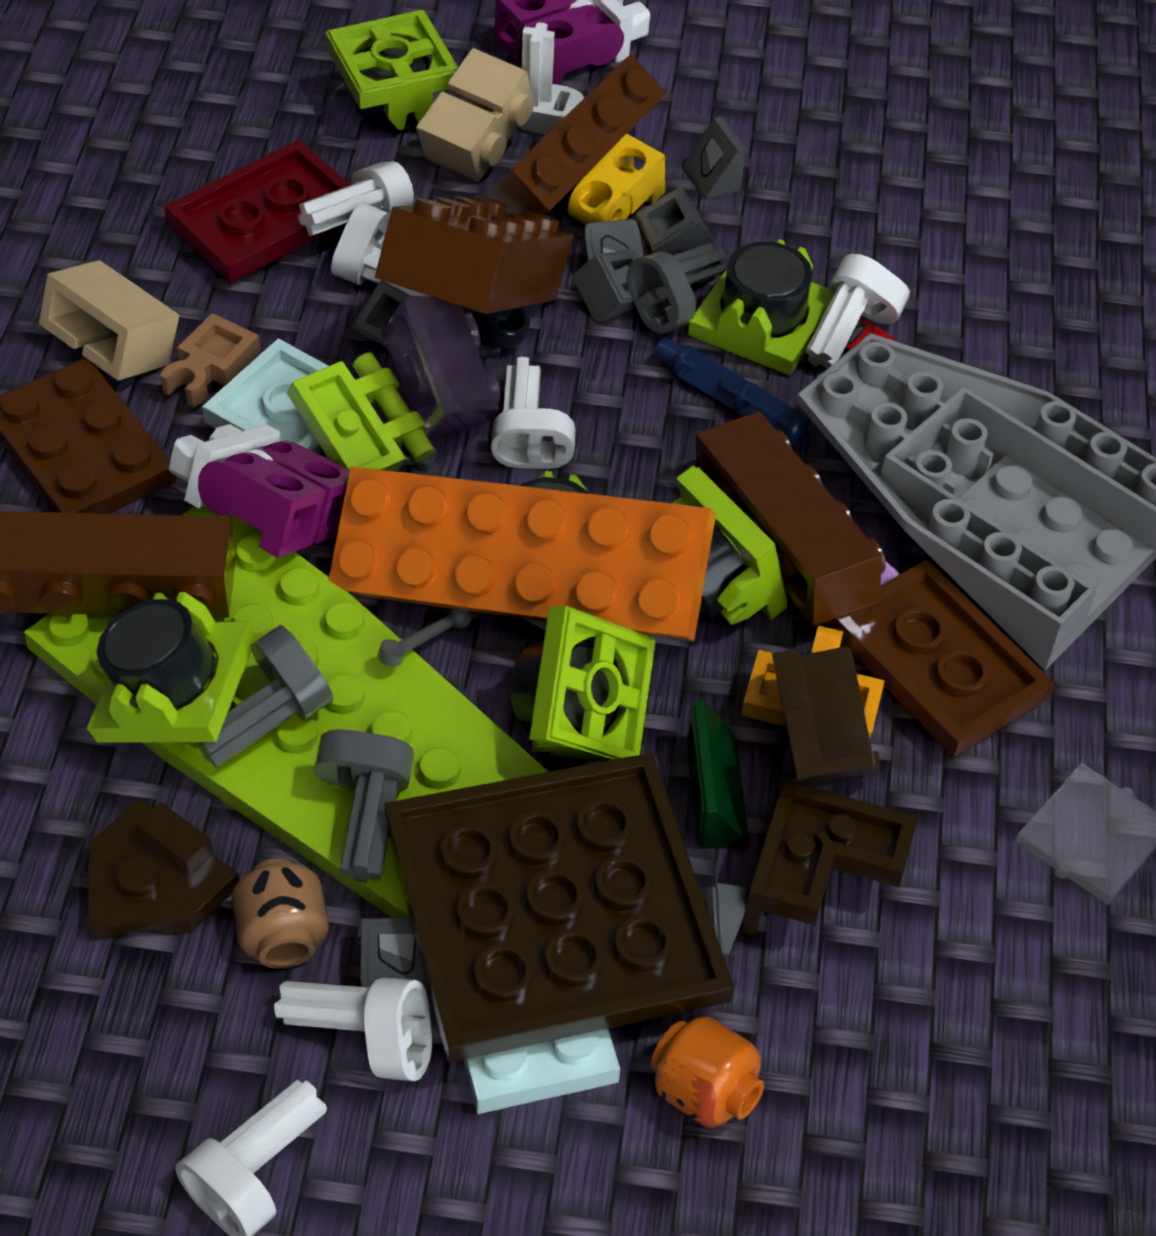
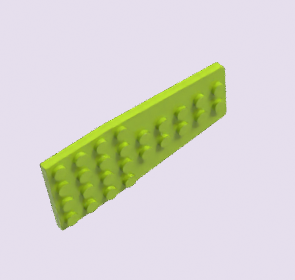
M194 506L182 516L231 517L236 562L229 618L213 617L214 621H248L257 636L256 640L277 626H284L297 639L324 676L333 694V701L306 720H302L296 715L292 716L218 768H215L210 760L207 761L201 753L197 742L142 743L164 761L391 918H410L390 838H388L380 880L368 878L367 883L354 881L352 875L341 874L339 871L355 789L334 786L316 776L314 766L322 734L337 729L386 735L409 744L415 753L410 782L406 790L397 793L395 801L549 771L413 650L405 653L403 661L399 666L394 667L383 664L377 657L381 643L384 640L399 642L401 639L349 592L330 582L327 575L299 554L293 552L277 558L259 548L262 531L232 514L218 515L211 512L206 506L200 508ZM49 613L24 632L27 648L97 705L108 679V676L100 666L96 654L99 638L108 624L118 615L73 614L58 616ZM252 651L229 711L270 684V681L256 662ZM213 652L215 661L212 674H216L218 659Z

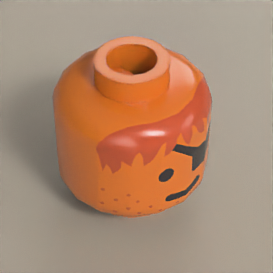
M709 1016L694 1018L688 1023L678 1021L672 1025L662 1036L652 1056L651 1069L656 1072L655 1086L659 1096L707 1128L721 1126L734 1116L740 1120L744 1119L755 1108L764 1090V1082L758 1078L761 1068L759 1050L751 1042Z

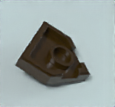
M139 798L90 842L88 931L90 939L120 938V932L162 929V934L192 932L233 893L235 885L239 882V874L213 854L212 843L209 837L164 803L160 802L152 808Z

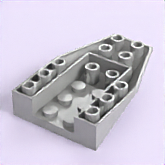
M870 333L798 393V405L903 530L1044 670L1156 559V458L1048 391Z

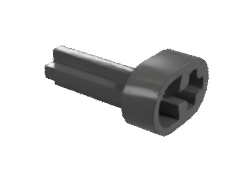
M708 243L675 255L659 251L637 258L630 264L627 271L628 289L641 319L649 329L663 334L684 327L693 319L696 313V300L690 285L719 275L724 271L720 264V261L727 258L723 248L714 250L712 243ZM669 300L672 308L666 312L663 302Z
M282 625L277 626L250 644L252 654L270 681V684L228 711L217 742H197L203 756L207 761L210 760L215 768L233 758L292 716L296 715L300 719L306 720L333 701V694L322 673L297 639Z
M342 729L327 731L320 738L314 766L316 776L331 785L355 789L339 870L341 874L352 875L354 881L367 883L368 878L380 880L389 838L384 803L395 801L397 793L407 789L415 754L413 748L400 739L386 735Z

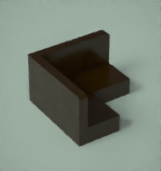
M840 647L800 655L799 648L772 653L797 783L816 788L877 776L881 764L878 751H872L852 650L849 647Z
M784 780L750 889L742 933L756 936L763 911L815 926L831 868L900 887L918 816Z

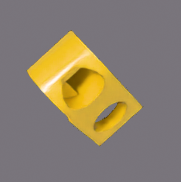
M626 133L576 185L568 204L569 216L584 225L594 222L625 220L645 201L653 204L665 193V154ZM634 156L644 161L645 165L642 169L634 168Z

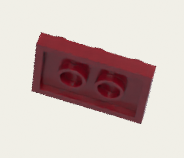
M297 140L165 205L166 223L231 283L340 227L337 226L313 236L308 235L306 225H301L298 214H301L299 204L351 185L303 142Z

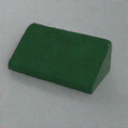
M694 700V705H691L686 742L697 843L701 844V849L744 848L749 844V834L737 740L729 727L705 700Z

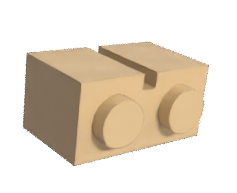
M472 48L448 82L449 90L462 95L463 98L458 99L445 92H441L416 129L425 159L479 183L489 167L495 166L501 160L505 152L506 143L516 128L523 126L530 118L534 107V98L526 70Z
M101 260L47 273L39 325L71 348L83 347L82 355L119 381L169 365L180 315Z

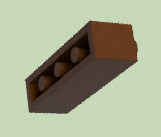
M630 54L492 186L483 197L506 203V214L515 213L526 216V212L547 214L667 93Z
M758 411L696 433V468L699 467L775 543L785 592L813 627L880 602L881 574L884 573L886 567L881 547L875 539L867 538L854 523L847 506L842 501H836L822 485L814 467L805 465L792 450L789 439L783 431H776L764 415Z
M0 511V614L51 613L58 616L73 614L119 615L124 610L142 601L153 600L155 593H162L167 599L176 600L179 592H186L204 604L212 617L229 618L236 562L231 517Z

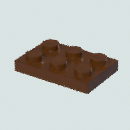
M83 358L0 395V442L53 512L110 514L177 482L176 475L169 471V458L87 358Z
M928 559L882 584L880 587V602L830 620L829 628L843 631L841 642L852 650V654L877 679L885 680L884 687L953 758L1048 700L1055 684Z

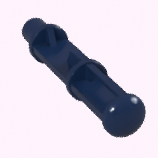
M663 338L657 345L654 352L655 358L669 365L675 377L686 381L732 409L740 416L744 417L760 411L776 431L781 430L785 433L791 446L799 444L806 437L810 428V418L808 415L797 411L759 388L755 383L749 382L699 352L693 346L683 348L668 338Z

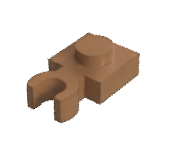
M211 313L177 347L179 361L172 362L163 369L160 376L163 393L170 395L178 386L187 385L185 388L187 405L191 407L200 405L208 395L207 385L212 380L224 386L227 385L261 352L259 335Z

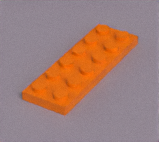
M351 466L328 580L355 596L546 622L549 607L568 606L645 635L694 642L716 513L707 507Z

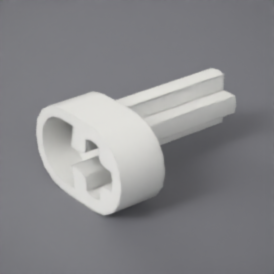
M537 22L535 28L525 26L523 29L522 69L526 70L534 98V107L528 121L523 126L518 127L528 132L546 135L584 97L576 89L553 84L555 32L547 31L548 24Z
M394 161L380 162L357 170L351 177V186L299 204L301 214H298L300 224L306 225L308 235L313 236L347 223L353 210L361 202L391 214L392 207L413 205L414 192L412 183L405 169Z
M363 202L356 206L334 252L331 265L333 275L357 285H362L366 280L376 284L380 282V279L374 277L390 213ZM389 283L436 309L439 308L441 301L444 302V300Z
M861 254L845 255L831 280V289L834 295L805 350V353L809 355L807 361L814 366L823 365L828 369L839 360L861 315L880 324L895 323L899 319L909 298L910 291L903 281L875 260Z
M517 357V365H507L503 412L496 417L493 423L491 451L496 460L507 467L518 469L559 468L573 458L576 428L574 421L567 414L559 410L538 408L541 369L540 366H529L528 357ZM543 436H551L554 441H543Z
M382 977L376 979L370 988L285 981L279 986L281 999L274 1003V1011L276 1017L284 1018V1024L365 1031L370 1068L374 1075L379 1078L416 1081L426 1072L432 1051V1031L428 998L421 982L412 979Z
M297 1079L219 1143L212 1138L205 1139L178 1161L175 1169L182 1186L192 1200L229 1236H253L276 1215L275 1204L270 1194L254 1173L322 1117L327 1111L326 1105L317 1097L316 1088L307 1080L301 1083Z

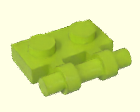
M372 352L361 355L352 364L360 377L359 379L355 380L344 362L340 361L292 381L287 392L290 400L328 459L348 470L353 466L397 471L406 459L399 448L403 446L406 447L416 463L427 459L435 452V448L425 434L428 426L417 411L411 412L397 391L399 382L389 368H382ZM370 403H377L389 422L383 424Z

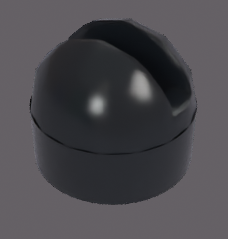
M521 307L485 314L481 326V334L484 341L494 350L497 348L505 349V351L516 349L526 337L530 326L529 315ZM498 323L506 324L505 329L498 326Z

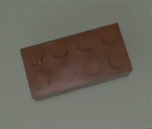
M475 195L474 199L456 196L455 200L436 197V201L416 198L414 206L392 207L374 278L484 314L554 301L557 299L574 235L557 230L559 224L557 219L533 212H526V216L515 213L506 214V203Z

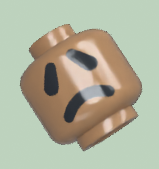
M275 858L256 865L253 871L246 874L235 885L231 901L237 940L243 952L260 961L261 964L275 969L301 965L308 961L314 955L315 950L326 940L329 931V920L323 887L315 872L303 865L293 864L289 860Z

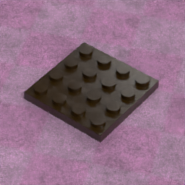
M652 752L384 803L389 838L448 1063L732 1001L735 987Z

